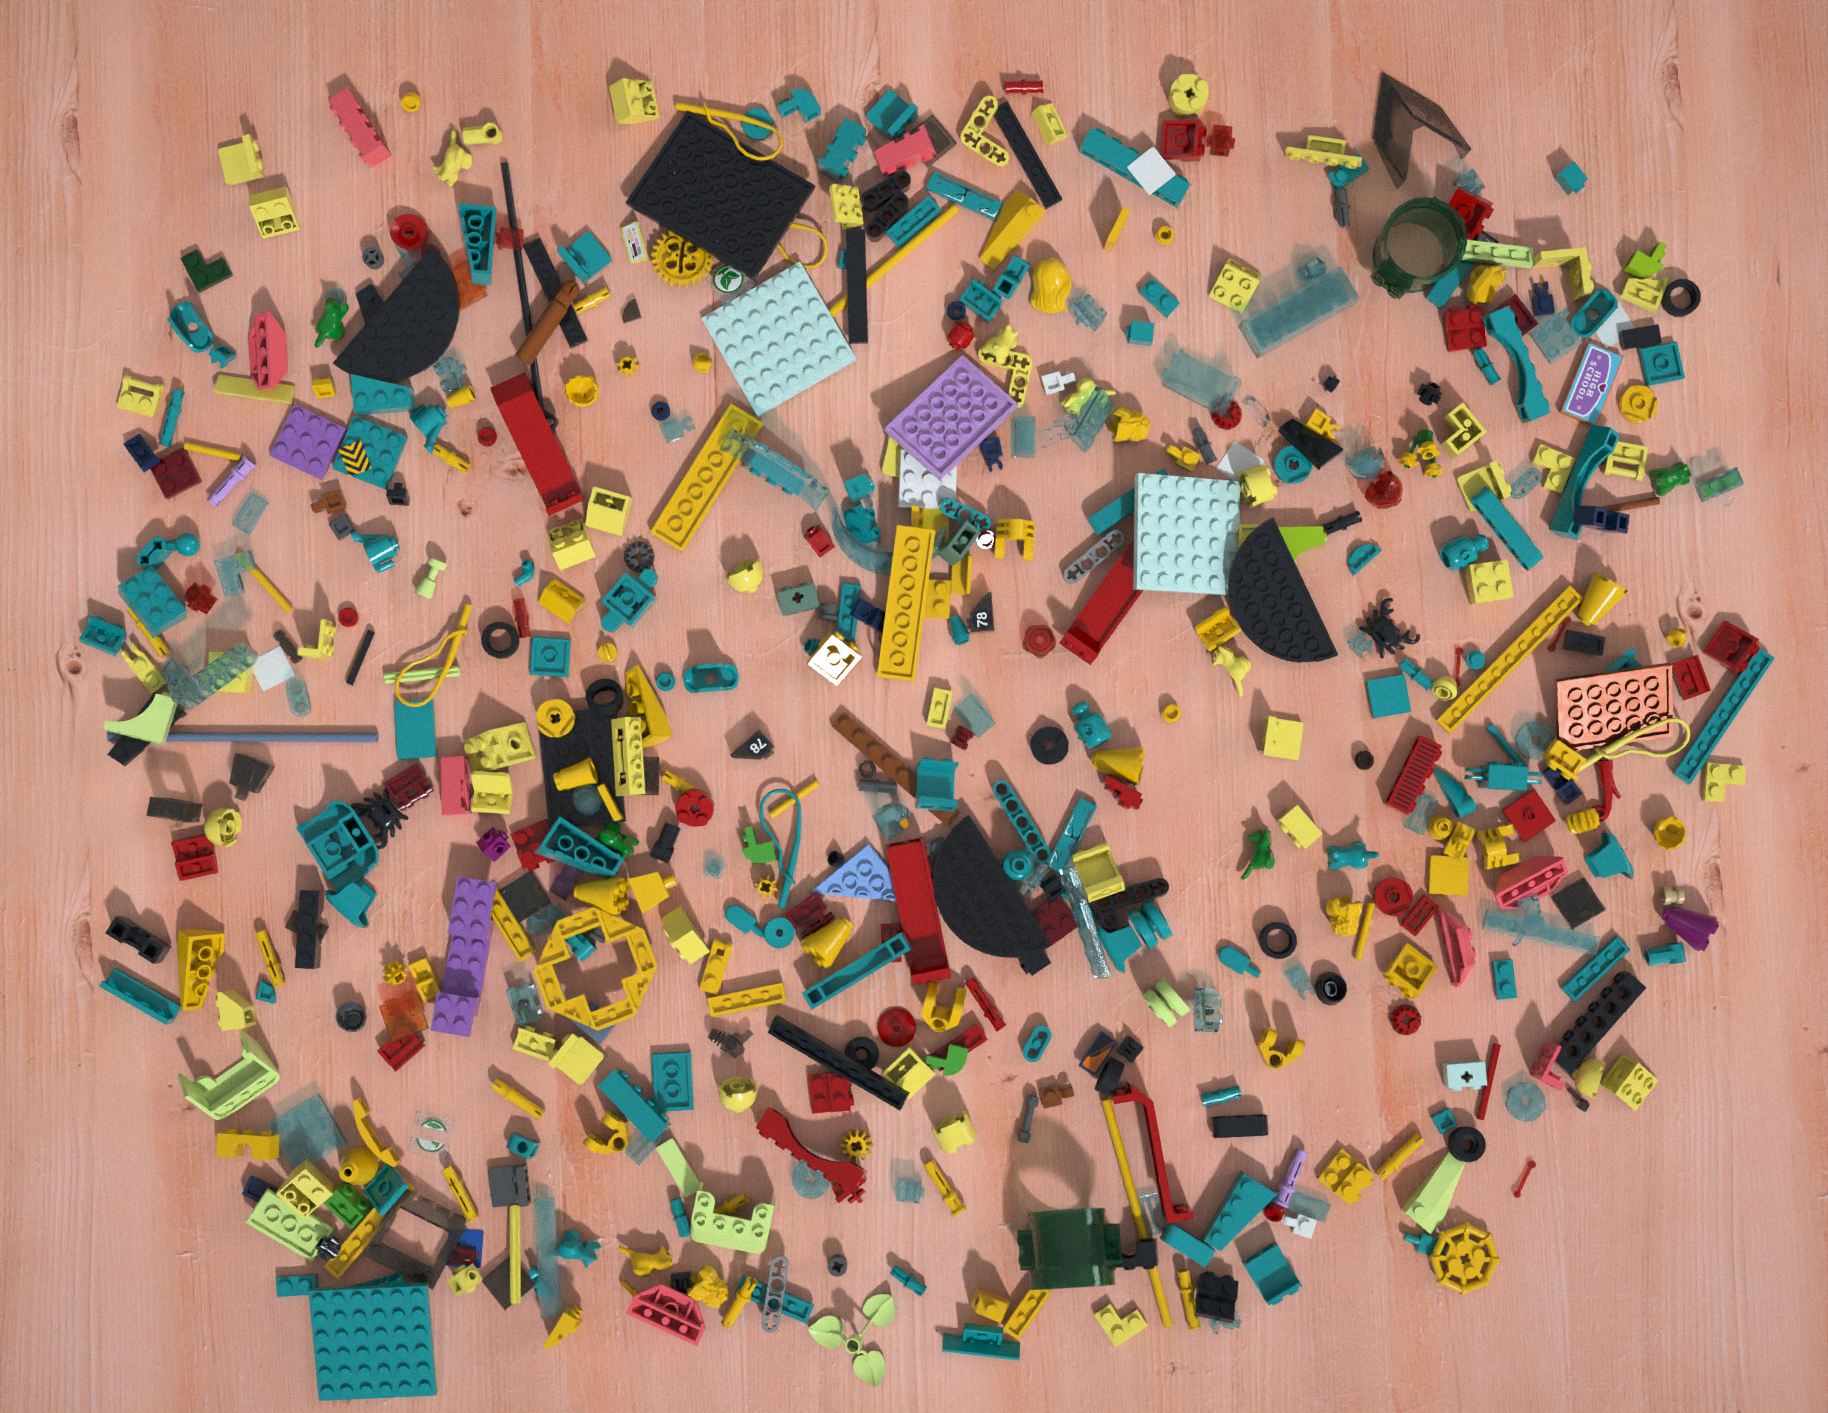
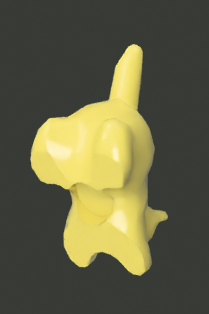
M454 130L451 131L450 146L446 150L443 163L438 167L433 166L440 181L447 180L449 187L456 183L460 169L468 170L472 166V156L457 145V135Z
M1006 325L1004 330L1000 329L995 337L987 340L981 347L984 354L992 353L996 357L997 364H1004L1006 357L1009 355V350L1015 348L1018 344L1015 339L1018 331L1013 330L1010 325Z
M1082 378L1076 384V391L1068 394L1060 404L1066 407L1067 412L1080 416V409L1083 404L1098 397L1115 395L1116 392L1110 389L1101 391L1093 380Z
M1221 644L1218 646V650L1214 651L1212 665H1224L1230 676L1234 679L1239 697H1242L1243 687L1241 681L1247 672L1251 670V662L1243 656L1236 657L1231 649Z

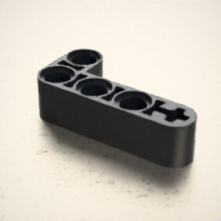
M1157 878L1127 886L1123 891L1104 897L1109 901V906L1105 908L1099 905L1100 899L1096 900L1095 907L1102 928L1112 931L1117 927L1118 916L1116 909L1165 896L1169 890L1168 882L1163 878ZM1158 883H1160V886L1165 887L1162 892L1157 889L1152 891L1153 895H1150L1148 885H1151V889L1156 888ZM1138 888L1145 889L1146 896L1142 898L1137 896L1136 890ZM1125 893L1128 900L1122 903L1118 900L1117 895ZM1105 917H1112L1115 924L1107 926L1104 923Z

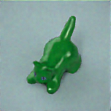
M331 297L326 299L322 317L316 322L315 331L318 334L314 344L315 348L321 346L325 338L335 340L342 338L345 329L341 326V321L349 310L347 303L340 305L339 301L333 300Z
M1677 462L1668 469H1654L1649 473V478L1653 479L1655 485H1657L1656 494L1658 496H1665L1675 486L1688 484L1692 476L1688 465L1682 462Z
M606 823L604 828L599 831L597 837L593 839L609 849L616 850L623 859L634 853L632 846L638 845L639 840L634 836L621 834L619 823Z
M1258 829L1251 835H1248V838L1254 843V850L1250 863L1241 876L1242 880L1249 877L1253 869H1271L1274 866L1275 857L1273 852L1269 850L1271 846L1270 830L1264 829L1262 831Z

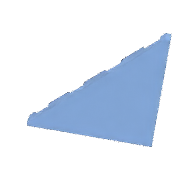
M869 844L811 890L813 893L817 891L819 894L896 901L891 871Z

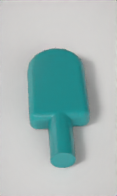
M733 904L726 909L725 917L728 922L745 934L751 930L763 938V929L755 924L757 921L755 916L739 905Z
M1224 946L1219 950L1218 958L1222 964L1239 974H1243L1246 971L1256 978L1259 977L1261 971L1249 964L1251 958L1231 946Z
M1405 1233L1403 1236V1240L1416 1244L1415 1250L1428 1256L1432 1253L1438 1241V1238L1425 1233H1420L1419 1237L1409 1233ZM1446 1243L1440 1253L1442 1255H1444L1447 1249Z

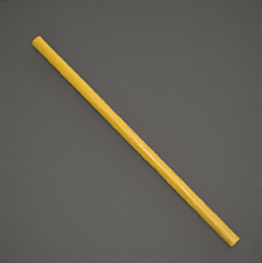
M954 204L951 205L866 277L867 289L959 212L958 208ZM848 293L828 309L832 318L848 306Z
M1111 1098L1104 1099L1101 1102L1139 1239L1149 1238ZM1155 1266L1154 1269H1148L1163 1326L1166 1328L1173 1326L1159 1271L1157 1266Z

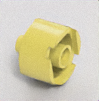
M1194 74L1180 75L1172 84L1168 95V103L1174 114L1182 118H1191L1199 114L1208 99L1207 82Z
M1257 465L1240 471L1236 475V478L1240 477L1241 498L1244 503L1248 502L1250 504L1247 506L1248 508L1270 502L1274 499V495L1277 494L1276 485L1271 482L1269 477L1270 470L1267 465Z
M962 1111L963 1115L960 1116L958 1112L949 1115L938 1122L939 1126L937 1128L935 1126L931 1128L941 1150L946 1151L947 1154L954 1153L958 1150L957 1147L963 1144L967 1146L975 1142L976 1131L965 1111Z

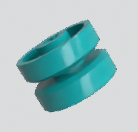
M1149 899L1142 904L1145 917L1136 908L1128 912L1127 915L1148 949H1151L1158 945V939L1154 932L1163 940H1166L1173 934L1161 911Z

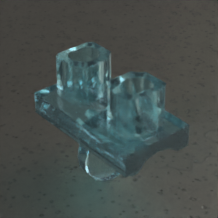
M1089 294L1084 297L1080 296L1071 306L1075 311L1074 315L1078 318L1075 324L1078 326L1083 323L1095 332L1103 323L1107 312L1103 308L1095 311L1091 307L1095 301Z
M439 357V362L433 368L437 375L444 374L446 377L445 380L440 382L442 390L448 392L458 390L464 386L461 379L464 378L462 372L467 369L466 365H459L458 360H453L452 357Z

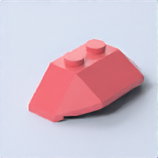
M268 311L254 315V322L248 337L250 376L259 391L274 388L288 372L286 333L271 312Z
M1534 856L1502 873L1494 891L1499 908L1519 910L1551 893L1561 882L1563 876H1566L1568 873L1564 858L1559 856Z
M1439 909L1436 911L1451 984L1452 986L1459 987L1475 964L1476 951L1474 947H1471L1470 942L1472 933L1466 924L1445 910Z
M662 1283L635 1294L626 1314L695 1346L698 1345L706 1328L697 1300Z

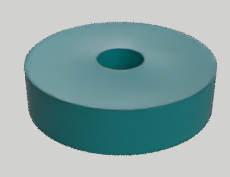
M754 108L746 112L745 116L773 127L771 116L765 110ZM742 121L744 133L752 140L765 139L772 131L761 126L755 127L754 124Z
M772 918L764 926V940L774 948L787 947L794 939V927L785 918ZM778 929L782 931L780 936L776 935Z

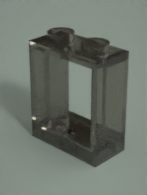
M150 797L146 816L199 823L203 804L167 797Z

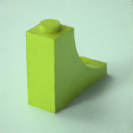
M1323 526L1278 527L1293 560L1306 550L1322 547L1327 540V533L1323 531Z

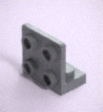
M527 1164L488 1169L492 1207L519 1204L520 1207H525L531 1203Z

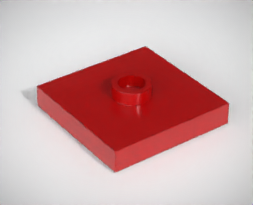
M1532 789L1501 810L1510 824H1513L1514 830L1523 842L1528 841L1556 822L1535 789Z

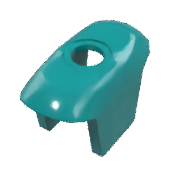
M1605 289L1597 290L1571 319L1570 327L1572 331L1583 338L1592 336L1618 308L1617 299L1611 292ZM1591 309L1598 312V318L1595 320H1591L1587 316L1588 311Z
M185 301L173 307L167 320L178 337L196 353L208 350L214 343L213 335L193 304ZM197 323L198 331L190 333L188 331L189 324Z
M703 664L688 668L684 673L683 681L686 690L691 693L728 691L737 687L739 674L736 667L731 664ZM709 673H714L717 676L716 683L708 684L706 676Z
M1603 830L1601 833V845L1584 858L1595 878H1606L1621 873L1625 877L1633 879V867L1614 834Z
M363 880L350 883L339 893L333 890L325 891L327 901L356 927L368 928L369 923L366 912L377 896V893Z
M1097 925L1096 934L1116 970L1125 974L1124 961L1142 947L1134 929L1126 925L1106 932Z

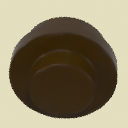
M1361 751L1356 754L1354 762L1357 768L1368 770L1374 764V757L1368 751Z

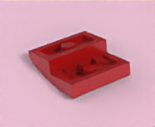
M205 834L171 842L176 858L174 864L179 881L218 873L214 844L208 840Z

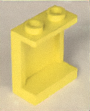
M1100 843L1091 849L1080 850L1072 855L1073 864L1088 902L1125 890L1123 878L1119 874L1108 843Z

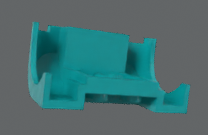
M333 801L327 804L328 807L319 815L297 826L296 830L304 839V842L328 880L332 883L335 891L339 893L350 883H356L370 874L378 865L380 858L376 843L352 807L341 801Z

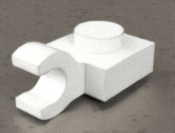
M1060 371L1041 376L1046 396L1065 391L1064 385L1076 382L1074 373L1061 376Z
M1297 1213L1296 1218L1284 1214L1280 1222L1292 1226L1291 1232L1311 1239L1317 1220Z

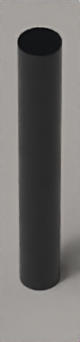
M367 631L347 678V684L353 686L375 632Z

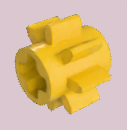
M629 353L624 358L619 356L621 361L616 363V366L621 368L618 371L619 375L625 373L627 379L629 375L633 374L636 376V369H640L639 365H635L638 359L636 357L631 359ZM625 364L631 365V369L626 368Z
M770 875L767 876L766 880L760 876L761 882L754 884L759 889L756 891V894L761 892L763 894L762 899L766 897V894H769L772 898L773 894L771 892L773 890L778 891L774 887L777 880L770 881ZM763 882H765L766 884H771V887H769V892H767L766 890L763 891L761 889L763 887Z
M397 960L390 962L382 970L385 974L383 979L387 983L390 982L392 986L401 984L407 976L404 972L407 968Z

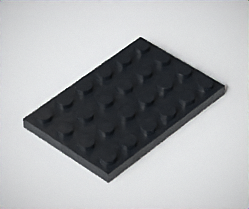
M590 709L575 710V724L567 735L560 738L549 737L540 731L549 829L559 816L575 827L625 822L624 796H616L611 719H617L616 713L610 716H598ZM558 713L556 715L552 714L551 718L553 720L551 722L553 724L555 722L559 723L560 715ZM590 757L597 771L598 783L559 791L553 774ZM602 784L607 785L623 819L619 821L613 820L597 789L598 786Z

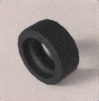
M1678 279L1666 287L1661 304L1668 314L1674 317H1683L1693 312L1699 306L1701 292L1693 281ZM1677 287L1685 288L1691 296L1690 305L1684 309L1675 307L1670 299L1672 290Z
M494 622L488 625L481 636V643L485 652L498 659L512 656L517 651L520 643L516 629L504 622ZM497 629H504L511 635V645L505 651H496L489 643L490 635Z
M609 678L596 680L586 690V700L589 709L598 716L613 715L623 705L624 697L621 687L614 680ZM610 690L616 694L615 699L610 703L597 704L594 702V697L599 692Z
M1272 922L1261 930L1259 945L1267 956L1275 959H1284L1295 951L1297 936L1289 925L1281 922ZM1275 929L1285 931L1289 937L1288 947L1281 952L1272 951L1267 945V936Z
M1110 1057L1098 1077L1095 1090L1109 1097L1120 1080L1125 1064Z

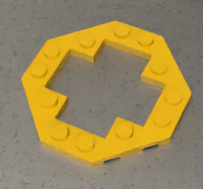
M592 907L556 922L554 930L542 952V956L535 967L534 974L548 1009L599 1031L635 1017L658 965L644 929ZM601 926L607 943L626 937L639 973L621 980L627 999L591 1012L585 994L566 1001L553 964L571 958L565 939Z

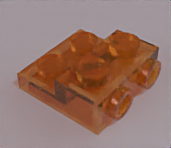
M467 259L450 268L459 290L460 311L488 296L485 291L488 289L486 285L471 283Z
M408 991L402 994L403 997L388 999L384 1001L385 1004L379 1006L392 1043L429 1029L424 1014L426 1011L419 993Z

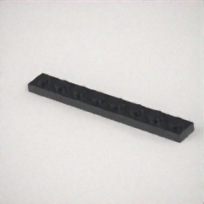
M778 1015L774 1017L768 1031L770 1035L899 1111L903 1108L910 1092Z

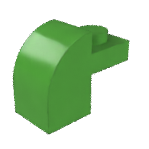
M753 826L744 828L745 832L742 833L745 844L748 843L749 847L743 848L742 852L747 859L755 863L777 860L773 841L757 844Z
M949 1043L946 1058L927 1054L925 1063L929 1064L928 1067L940 1070V1067H944L942 1073L944 1076L954 1075L964 1067L968 1047Z

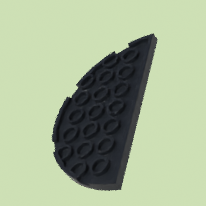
M433 247L426 252L333 362L334 365L350 375L354 374L384 382H396L411 378L427 370L443 356L455 336L460 317V297L456 280L450 268Z
M1274 517L1266 520L1246 537L1236 552L1231 565L1228 593L1231 609L1238 625L1244 634L1261 650L1282 660L1298 663L1319 662L1338 656L1336 648Z
M969 815L966 816L946 837L938 851L934 864V895L939 912L945 923L965 944L991 956L1019 958L1034 955L1052 946L971 817Z

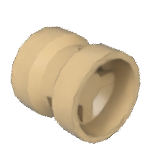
M1661 886L1659 892L1661 904L1670 905L1674 903L1675 905H1683L1685 901L1684 888L1682 886H1674L1673 888Z

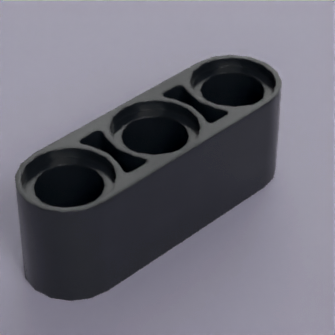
M905 171L897 172L865 191L861 196L863 209L867 212H873L884 206L894 194L899 192L906 193L911 187L910 175ZM899 179L907 180L906 185H899L897 182ZM884 188H888L891 190V193L884 195L881 191ZM867 198H873L875 202L871 205H868L865 203V200Z
M901 192L894 194L868 223L866 234L870 241L879 242L886 235L885 232L904 215L908 209V197L906 194ZM902 200L905 204L902 207H898L895 205V202ZM885 214H890L893 218L890 221H885L882 217ZM877 228L880 230V233L872 235L870 230Z
M1266 1114L1211 1117L1213 1138L1268 1135V1118Z

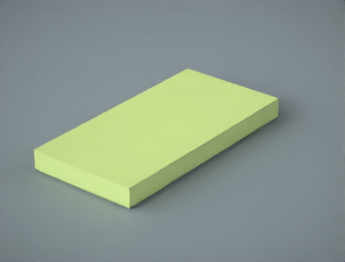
M267 1188L245 1221V1223L311 1262L317 1256L318 1250L316 1245L323 1236L329 1238L335 1228L311 1213L303 1220L276 1195V1192Z

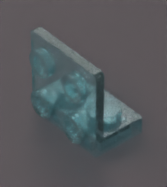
M1567 308L1529 333L1550 364H1553L1582 344V341L1565 319L1570 315Z

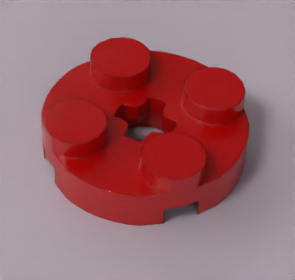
M697 788L688 789L676 801L675 812L677 819L688 826H705L712 818L714 802L704 790ZM693 804H697V808H700V810L692 811L690 807Z
M1386 878L1374 888L1373 899L1377 909L1383 914L1400 916L1409 910L1411 902H1413V892L1405 881L1398 878ZM1392 891L1394 894H1398L1396 902L1388 898Z

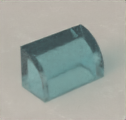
M1035 417L1012 419L1011 458H1034Z

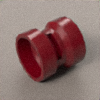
M958 725L955 736H952L949 742L966 751L968 747L967 741L972 739L975 733Z

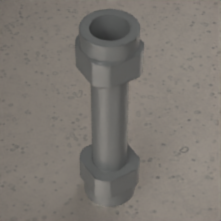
M1027 1096L1025 1118L1017 1139L1020 1142L1029 1143L1032 1117L1035 1107L1038 1106L1039 1097Z

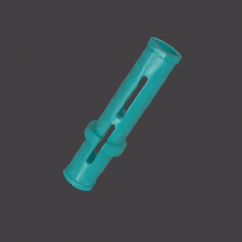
M172 389L169 405L166 406L167 413L159 445L171 448L179 413L182 412L181 405L185 394L183 391Z

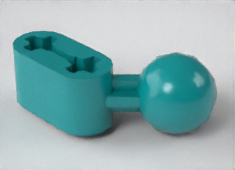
M193 533L180 534L176 540H166L157 536L152 538L140 551L136 562L144 569L152 565L156 570L173 551H178L179 554L186 557L195 555L200 549V541Z

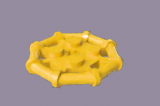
M1463 1222L1462 1225L1441 1231L1432 1253L1429 1254V1260L1432 1262L1437 1277L1436 1282L1439 1285H1444L1459 1292L1460 1295H1466L1470 1291L1488 1286L1497 1264L1500 1263V1257L1497 1255L1492 1240L1493 1235L1490 1232H1485L1470 1225L1469 1222ZM1462 1233V1237L1459 1240H1451L1450 1237ZM1471 1233L1479 1237V1239L1475 1242L1469 1239V1234ZM1447 1242V1243H1448L1447 1249H1446L1444 1255H1442V1254H1440V1253H1441V1251H1442V1249H1443L1445 1243ZM1484 1244H1486L1489 1255H1485L1481 1248ZM1467 1253L1468 1260L1462 1263L1460 1256H1464ZM1439 1261H1444L1446 1263L1447 1270H1445L1444 1272ZM1484 1262H1489L1484 1274L1482 1275L1480 1273V1270ZM1451 1275L1459 1277V1284L1450 1280L1449 1277ZM1475 1276L1478 1278V1280L1466 1284V1279H1472Z

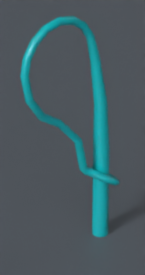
M775 789L763 797L760 803L759 818L764 831L772 838L779 851L778 868L785 876L777 907L785 908L791 883L796 884L793 875L801 841L802 812L799 799L793 792L786 789ZM775 793H786L797 804L795 839L787 871L782 868L783 851L775 836L766 827L763 818L764 803L768 797Z

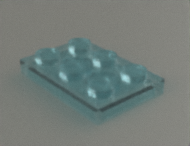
M1098 386L1095 387L1067 435L1084 452H1087L1093 445L1096 435L1102 430L1106 418L1112 413L1115 405L1106 392Z

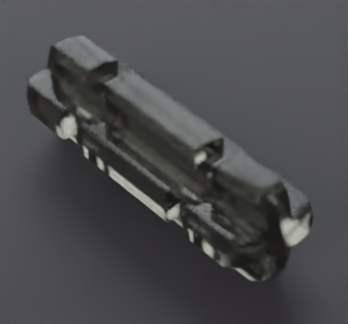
M281 629L276 631L273 637L277 642H280L279 645L286 655L290 656V660L294 664L300 662L303 657L298 655V652H296L297 648L288 637H285L284 631Z

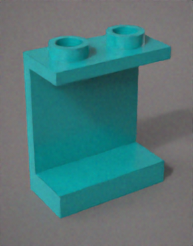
M923 757V759L919 760L916 770L915 808L953 812L957 808V799H954L955 769L958 767L959 762H953L952 759L934 760L932 757Z
M1275 1241L1242 1261L1268 1305L1280 1303L1283 1300L1282 1297L1287 1294L1292 1295L1299 1290L1298 1287L1302 1286Z

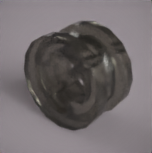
M864 761L859 766V773L864 778H870L876 772V767L871 761ZM865 764H870V768L873 769L872 773L869 772V775H865L864 770H862L863 765L866 767Z

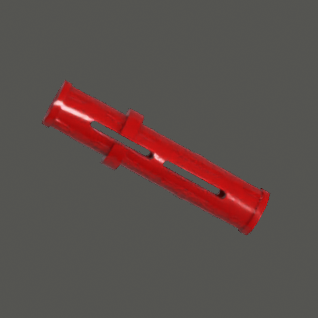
M975 977L966 981L964 984L968 987L985 1013L983 1014L984 1017L989 1019L995 1031L997 1032L1005 1027L1006 1023L998 1014L997 1007L992 1005Z

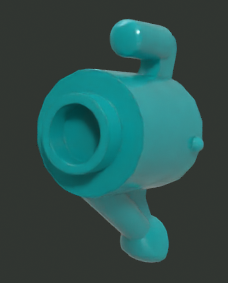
M421 404L410 414V419L426 437V442L423 446L432 454L434 451L433 444L442 427L448 423L445 420L448 415L438 404L435 407L432 404L427 407Z
M350 532L355 543L363 544L365 552L376 572H384L394 567V562L390 559L398 556L397 551L400 550L394 535L389 537L387 533L359 534L358 532Z

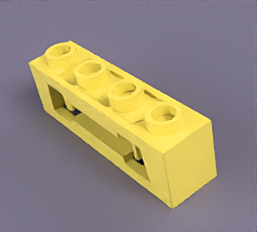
M641 717L611 719L616 796L645 794ZM618 729L623 731V735L619 736V739H623L622 742L618 741ZM626 772V775L621 776V778L626 779V783L621 785L620 773Z

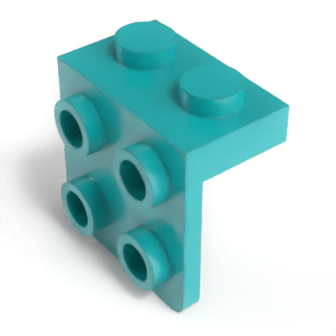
M888 90L866 114V118L893 141L897 137L900 138L904 134L905 128L909 124L914 123L918 118V107L913 102L909 106L895 92Z

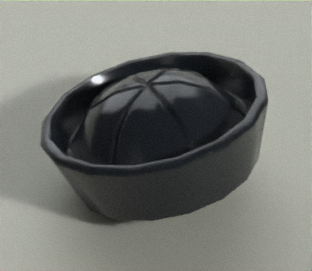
M1325 972L1316 980L1315 993L1323 1004L1329 1006L1336 1005L1346 996L1347 984L1337 973Z

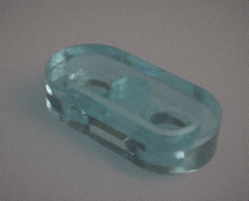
M290 680L286 685L290 710L297 717H305L311 711L307 686L302 680ZM296 686H299L300 691L296 693L294 689ZM301 704L304 705L303 711L299 710V706Z

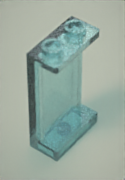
M1180 348L1178 353L1175 352L1170 360L1172 364L1169 369L1166 368L1161 375L1162 385L1223 417L1241 386V378L1235 375L1231 377L1184 353V350Z

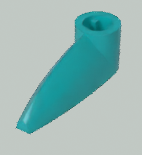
M1438 768L1433 770V774L1457 818L1460 819L1477 810L1472 797L1465 792L1455 779Z

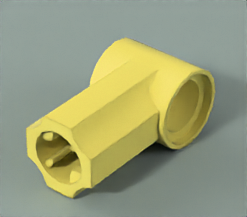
M487 123L484 126L464 127L462 131L465 145L484 143L496 145L503 139L502 131L494 123ZM496 130L495 136L489 137V133Z

